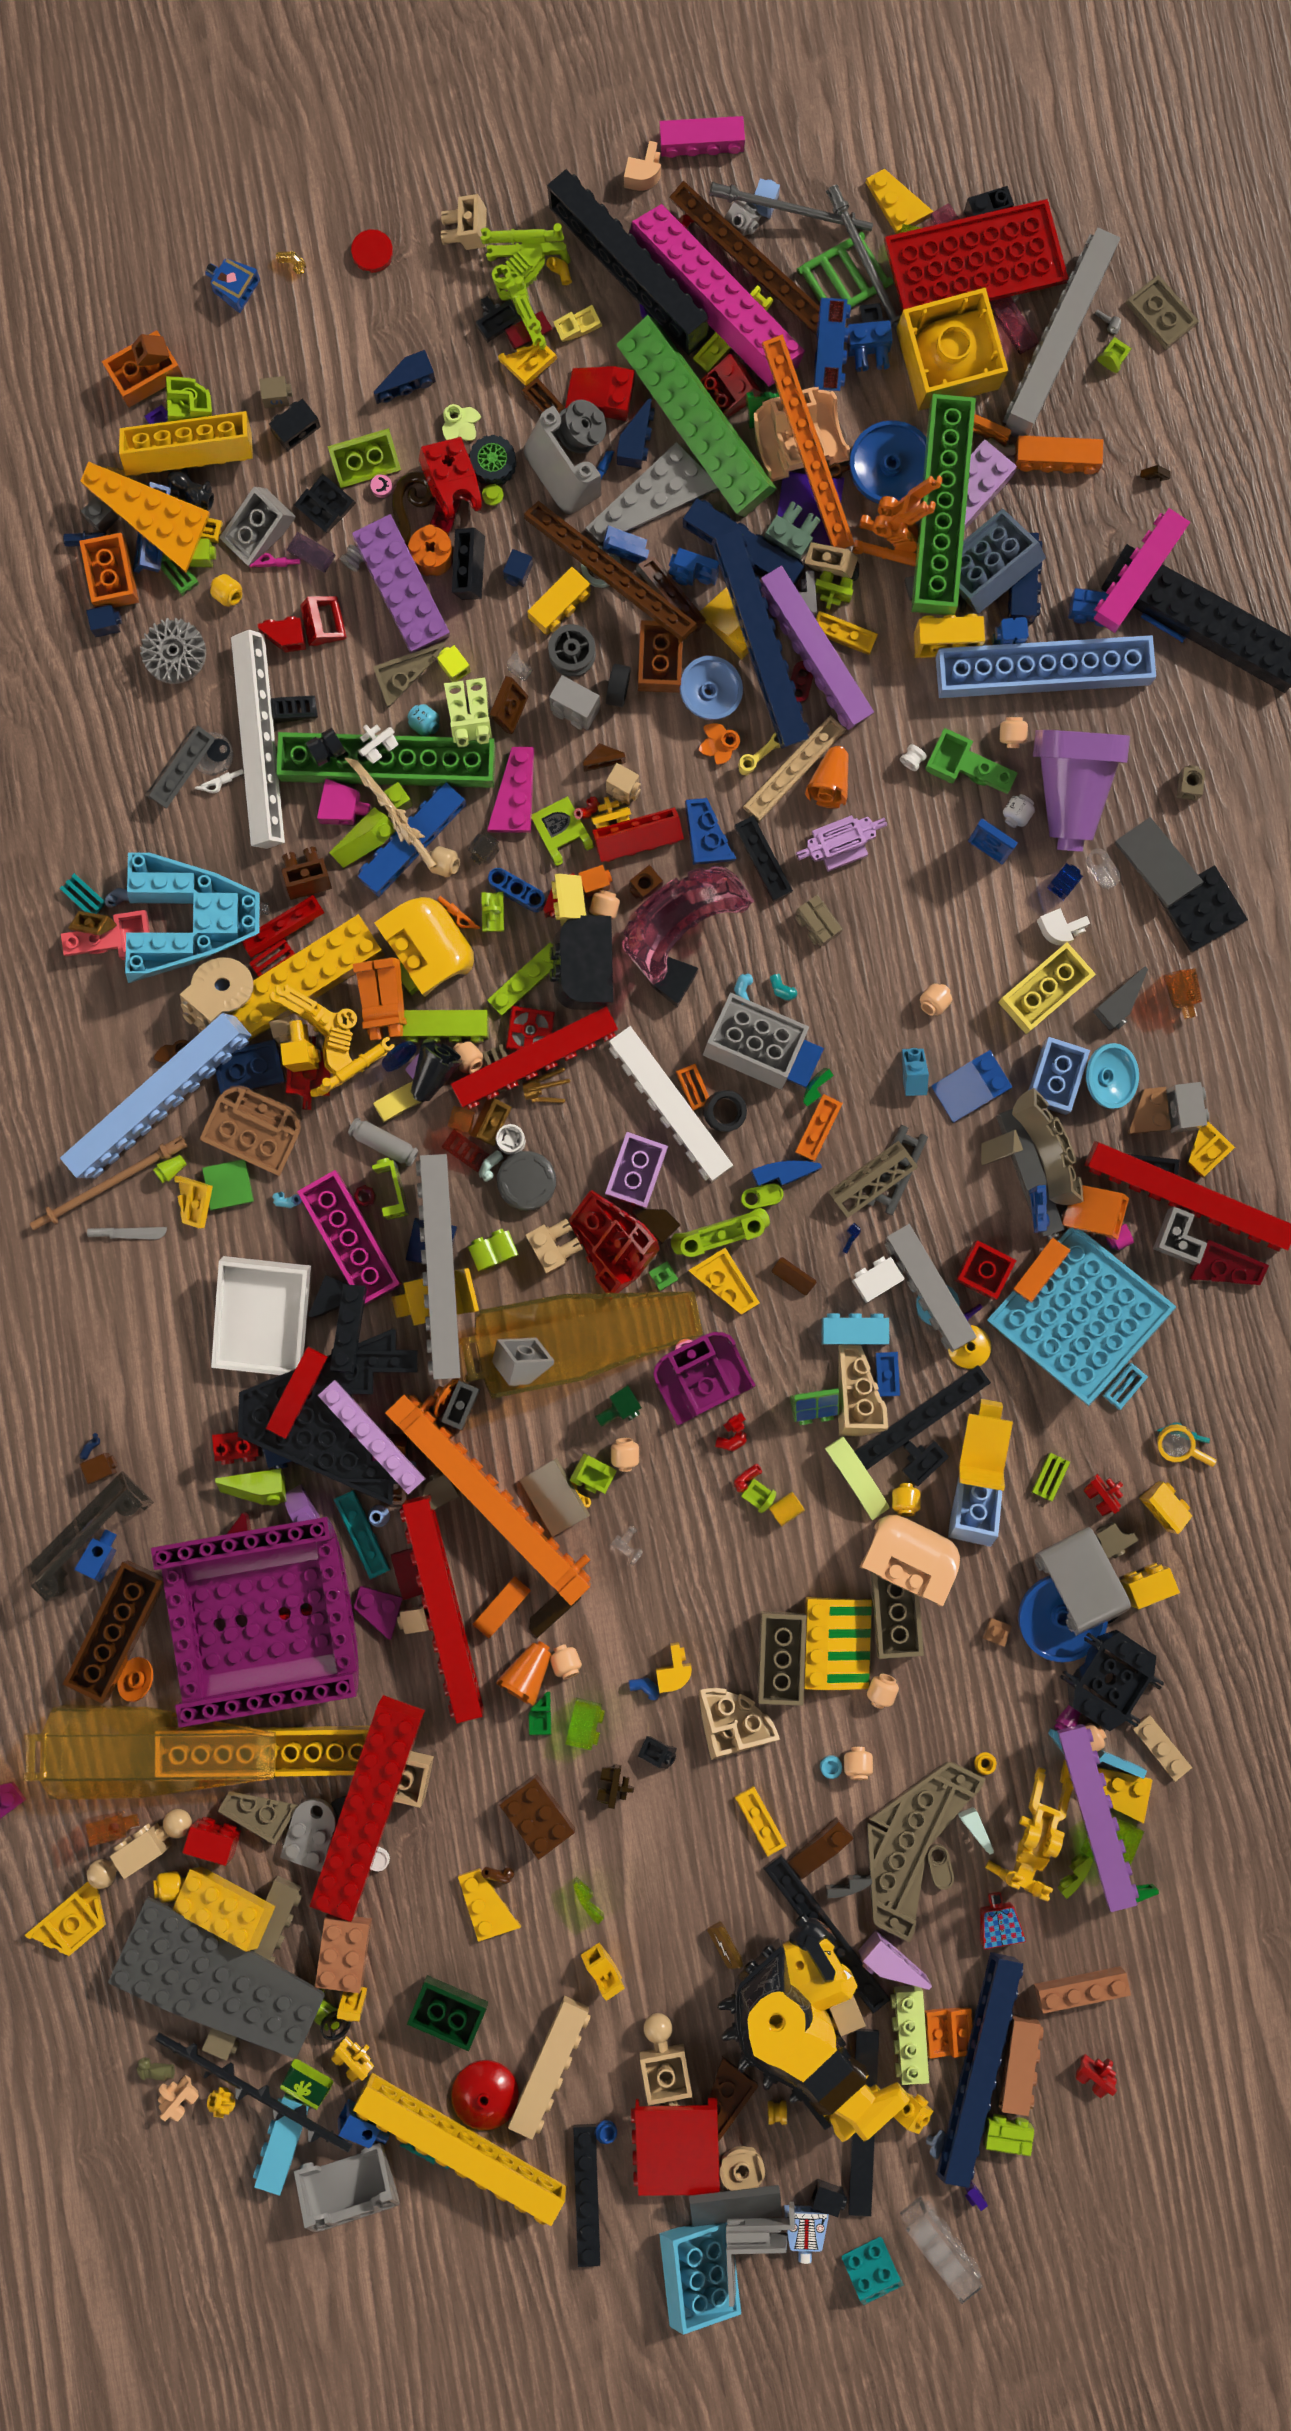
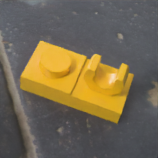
M362 1987L360 1993L343 1991L337 2019H344L349 2022L360 2021L367 1988Z

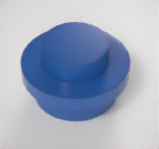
M610 2120L601 2121L595 2129L596 2139L602 2144L612 2143L617 2136L616 2125Z

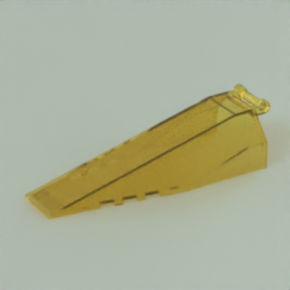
M694 1291L561 1294L479 1310L475 1312V1336L460 1338L458 1342L462 1346L467 1375H465L466 1382L483 1379L491 1398L494 1399L582 1381L702 1335L703 1331ZM537 1338L553 1358L554 1365L528 1385L509 1386L492 1363L497 1339ZM476 1342L482 1371L480 1373L475 1372L470 1343Z
M63 1704L52 1708L42 1733L24 1734L26 1766L25 1773H23V1781H40L50 1799L146 1798L275 1778L276 1732L217 1721L179 1727L177 1713L153 1707ZM35 1741L41 1742L40 1772H35Z

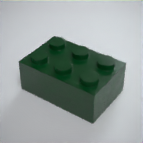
M427 1975L407 2025L469 2052L487 2010L488 2001Z

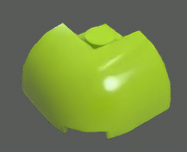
M166 376V411L168 422L212 416L209 389L206 390L203 386L196 383V379Z

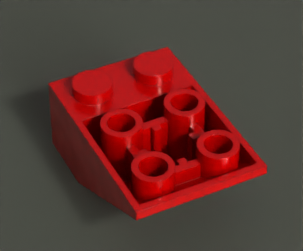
M731 354L700 380L726 418L747 406V392H753L754 397L761 393V390L740 359Z

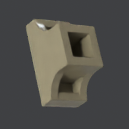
M1112 1522L1094 1532L1108 1559L1112 1556L1117 1558L1123 1555L1125 1548L1138 1541L1134 1533H1122L1117 1525Z

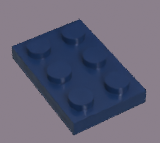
M275 1040L245 1046L241 1050L237 1049L231 1054L233 1057L227 1063H221L215 1068L220 1094L231 1086H245L256 1090L286 1082Z

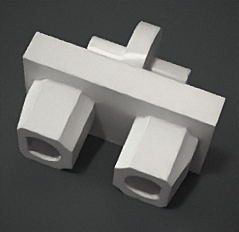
M376 724L370 729L367 725H364L363 729L366 733L360 739L363 743L369 738L371 741L359 749L358 752L361 756L365 755L372 764L382 757L376 749L377 745L382 742L388 751H391L398 745L393 735L395 732L391 727H388L378 736H375L381 730Z

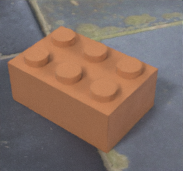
M330 1914L326 1915L318 1961L316 1988L360 1993L364 1981L372 1918L354 1916L352 1922Z

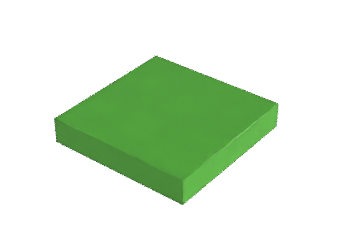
M242 1159L202 1168L205 1184L213 1186L209 1203L211 1211L254 1202L247 1161Z

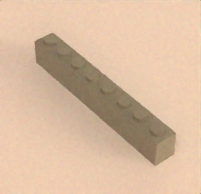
M277 1876L266 1899L267 1902L276 1907L258 1949L252 1950L273 1963L276 1960V1957L273 1956L276 1948H281L285 1936L282 1935L285 1927L289 1928L293 1920L292 1909L294 1906L298 1907L303 1896L300 1893L301 1885ZM211 2028L202 2051L227 2061L230 2054L235 2055L240 2042L236 2041L238 2037Z

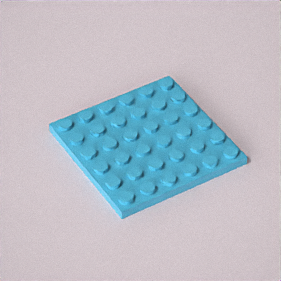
M1069 1228L1058 1242L1069 1248L1071 1252L1034 1301L1030 1303L1013 1290L987 1319V1322L1087 1406H1090L1172 1314L1176 1306L1084 1231Z

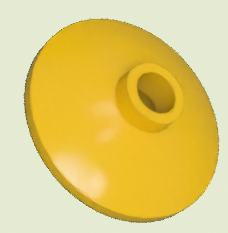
M973 1325L970 1326L977 1338L971 1341L974 1344L972 1351L967 1349V1344L954 1352L950 1348L948 1349L952 1361L958 1366L967 1369L983 1365L991 1353L989 1336L984 1330Z

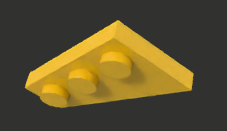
M726 1248L688 1270L740 1315L760 1303Z

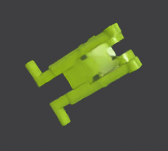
M556 223L553 226V230L511 229L490 231L488 228H482V236L480 237L482 244H514V242H522V244L516 243V245H487L488 253H486L488 261H494L497 257H511L509 261L505 262L506 265H498L492 270V278L498 296L501 300L508 301L511 299L513 301L516 311L521 316L532 339L533 345L536 346L540 342V349H544L546 347V340L541 334L540 321L536 319L531 308L527 287L537 280L536 277L545 264V256L560 255L561 259L567 264L571 262L566 244L555 242L564 240L561 224Z

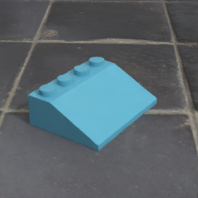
M727 2223L693 2227V2225L683 2226L659 2233L669 2326L683 2335L741 2315L736 2262V2297L734 2307H729L726 2254Z

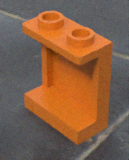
M1082 1185L1083 1202L1067 1205V1209L1062 1214L1063 1226L1067 1229L1073 1228L1106 1235L1111 1239L1118 1240L1129 1197L1123 1193Z

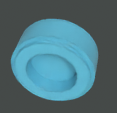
M828 1755L821 1760L820 1770L826 1778L834 1779L841 1774L843 1766L838 1757Z

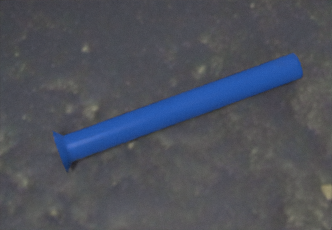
M1142 614L1141 618L1183 643L1186 637H1183L1147 614Z

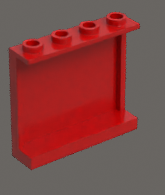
M708 2098V2105L639 2106V2099H636L635 2108H631V2123L636 2124V2129H632V2144H636V2151H633V2165H637V2172H633V2184L638 2186V2196L701 2195L720 2192L717 2098Z

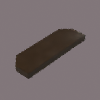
M558 1592L530 1617L529 1629L538 1638L572 1606Z

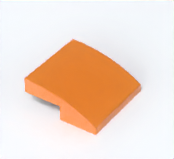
M971 2008L925 2010L927 2057L932 2059L950 2055L954 2058L966 2056L973 2025Z

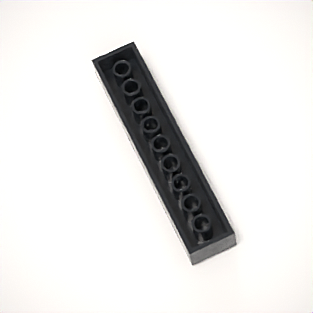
M565 169L547 185L550 210L637 302L658 321L661 327L688 355L702 345L708 337V315L706 312L694 304L692 297L688 293L684 294L674 278L670 279L666 275L662 265L656 264L651 259L650 253L637 244L635 237L623 229L620 221L616 218L613 219L609 215L605 205L599 204L595 200L593 193L581 185L579 178L575 174H571Z
M1126 544L1101 587L1103 591L1107 592L1113 581L1118 583L1121 578L1118 574L1125 564L1129 566L1133 561L1130 557L1135 548ZM1161 565L1133 608L1147 614L1168 628L1279 691L1286 693L1291 687V637L1167 566Z

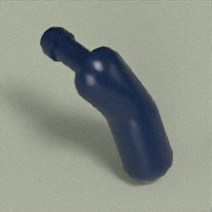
M94 1433L92 1435L93 1438L84 1445L80 1453L82 1460L88 1459L92 1449L100 1444V1438H98L97 1433Z

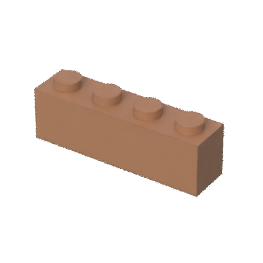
M1121 1966L1034 1984L1038 2007L1043 2014L1131 1996L1127 1973Z
M1013 2015L1012 2021L1009 2023L998 2104L1004 2113L1029 2116L1030 2109L1034 2107L1032 2089L1037 2084L1035 2066L1036 2063L1040 2062L1038 2044L1039 2040L1042 2041L1044 2032L1037 2018Z

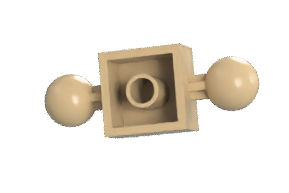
M182 1809L171 1810L164 1817L161 1827L158 1823L150 1826L148 1823L132 1835L133 1839L131 1836H128L113 1848L115 1852L109 1856L111 1858L110 1861L99 1859L89 1866L87 1870L89 1884L97 1889L107 1888L114 1882L116 1872L119 1871L123 1879L162 1855L171 1846L167 1838H182L189 1833L190 1826H192V1819L189 1813Z
M661 2013L650 2015L644 2023V2034L649 2041L654 2043L655 2048L640 2052L648 2105L664 2103L665 2106H680L678 2105V2100L692 2097L684 2044L668 2046L667 2040L672 2033V2024L670 2019Z

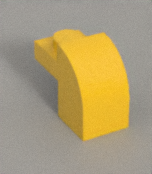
M679 1642L670 1643L673 1666L656 1668L659 1693L682 1688L691 1676V1663L682 1664V1661H686L684 1647L680 1648Z
M600 1943L581 1954L587 1971L595 1979L601 1995L606 2001L625 1989L618 1968Z

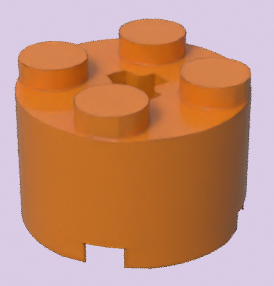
M429 524L418 529L411 536L408 544L409 552L420 574L424 576H440L448 571L453 561V550L450 538L446 532Z

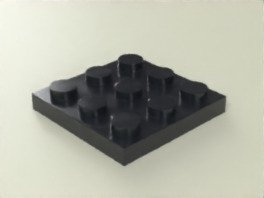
M1215 865L1198 874L1203 880L1201 886L1169 908L1158 898L1191 953L1248 920Z

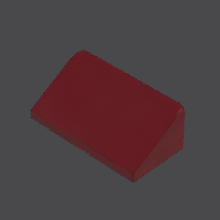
M542 311L535 314L536 319L540 321L542 335L553 330ZM523 320L504 330L513 350L532 341Z

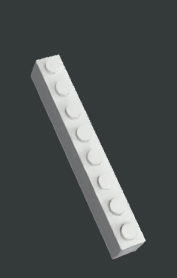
M631 1026L609 1041L611 1046L609 1048L610 1053L615 1059L620 1058L623 1062L621 1067L628 1076L632 1074L636 1080L634 1085L641 1094L645 1092L649 1097L647 1100L648 1104L654 1111L658 1110L662 1115L660 1117L661 1122L666 1128L671 1127L675 1133L672 1136L679 1146L683 1144L688 1150L685 1154L692 1163L696 1161L700 1166L698 1171L704 1180L709 1179L712 1183L733 1167L731 1161Z

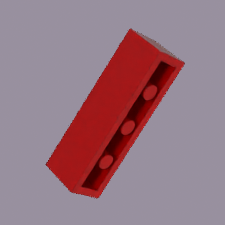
M675 807L592 830L601 862H610L626 855L632 856L644 850H654L658 846L675 844L684 839L680 818Z

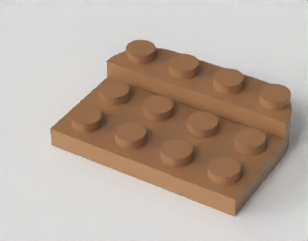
M231 1086L217 1099L199 1140L280 1176L300 1134V1117L289 1106L250 1088Z

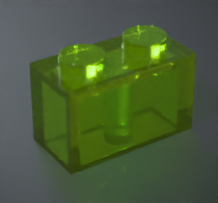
M576 1698L566 1745L592 1750L593 1745L597 1746L600 1732L596 1731L597 1724H602L605 1710H601L602 1703Z

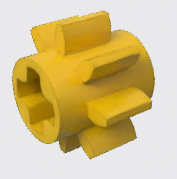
M219 2087L218 2090H213L207 2099V2108L209 2112L213 2113V2117L223 2118L224 2115H229L233 2111L235 2097L233 2093L229 2092V2088Z

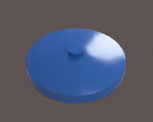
M894 420L882 421L864 430L853 445L849 462L852 480L861 494L878 504L880 499L885 496H890L900 501L912 488L922 483L927 437L916 427Z
M1051 1576L1037 1581L1024 1595L1018 1613L1019 1628L1028 1646L1039 1656L1055 1662L1075 1661L1085 1657L1091 1647L1089 1643L1084 1641V1637L1092 1641L1086 1634L1091 1633L1095 1637L1105 1634L1108 1621L1076 1636L1074 1631L1071 1632L1066 1624L1069 1611Z

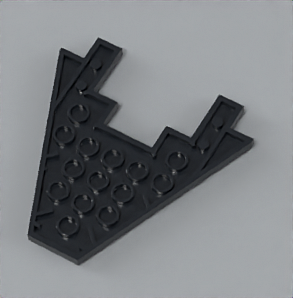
M391 1329L358 1343L354 1374L331 1372L332 1354L328 1355L313 1390L286 1439L271 1432L266 1427L295 1369L239 1392L238 1437L382 1502L393 1505L394 1484L398 1483L377 1460H372V1454L357 1438H350V1430L318 1395L334 1380L350 1396L351 1394H373L374 1372L417 1373L418 1350H396L397 1329ZM410 1461L416 1468V1461Z

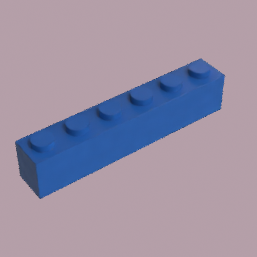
M447 783L443 786L439 785L433 791V796L428 802L424 801L421 803L414 817H408L409 826L421 831V834L425 836V838L419 839L424 848L466 806L465 799ZM397 832L390 836L388 839L389 843L384 848L381 847L373 855L374 859L369 864L365 863L359 870V880L377 897H380L419 856V852H417L413 844L409 846L405 840L403 842L400 841Z

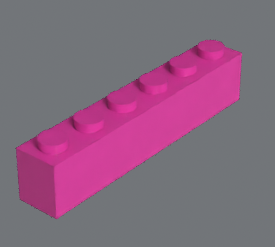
M1168 508L1165 514H1159L1153 523L1156 525L1153 532L1148 530L1142 539V542H1144L1142 548L1137 547L1130 557L1133 560L1129 566L1124 565L1118 574L1121 577L1118 583L1113 581L1106 592L1109 594L1107 599H1101L1094 609L1097 612L1094 620L1114 633L1190 524V521Z

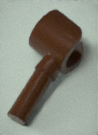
M834 463L830 465L829 471L839 470L838 473L832 475V478L839 479L842 473L850 470L849 464L840 466Z

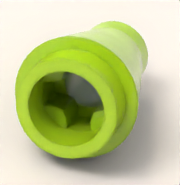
M179 1154L174 1158L156 1164L157 1167L153 1171L162 1184L166 1181L169 1183L187 1164Z

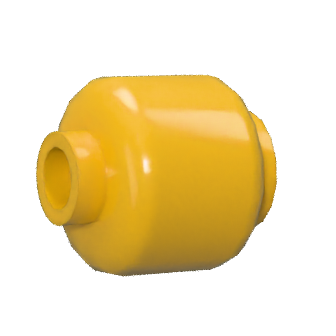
M222 574L212 580L210 593L222 605L230 607L240 602L242 586L229 575Z
M901 1483L900 1487L892 1491L893 1510L898 1512L899 1516H915V1513L921 1509L920 1490L914 1488L911 1483Z
M178 1871L158 1874L156 1880H153L154 1897L158 1898L161 1903L176 1901L184 1884L185 1877L181 1878Z

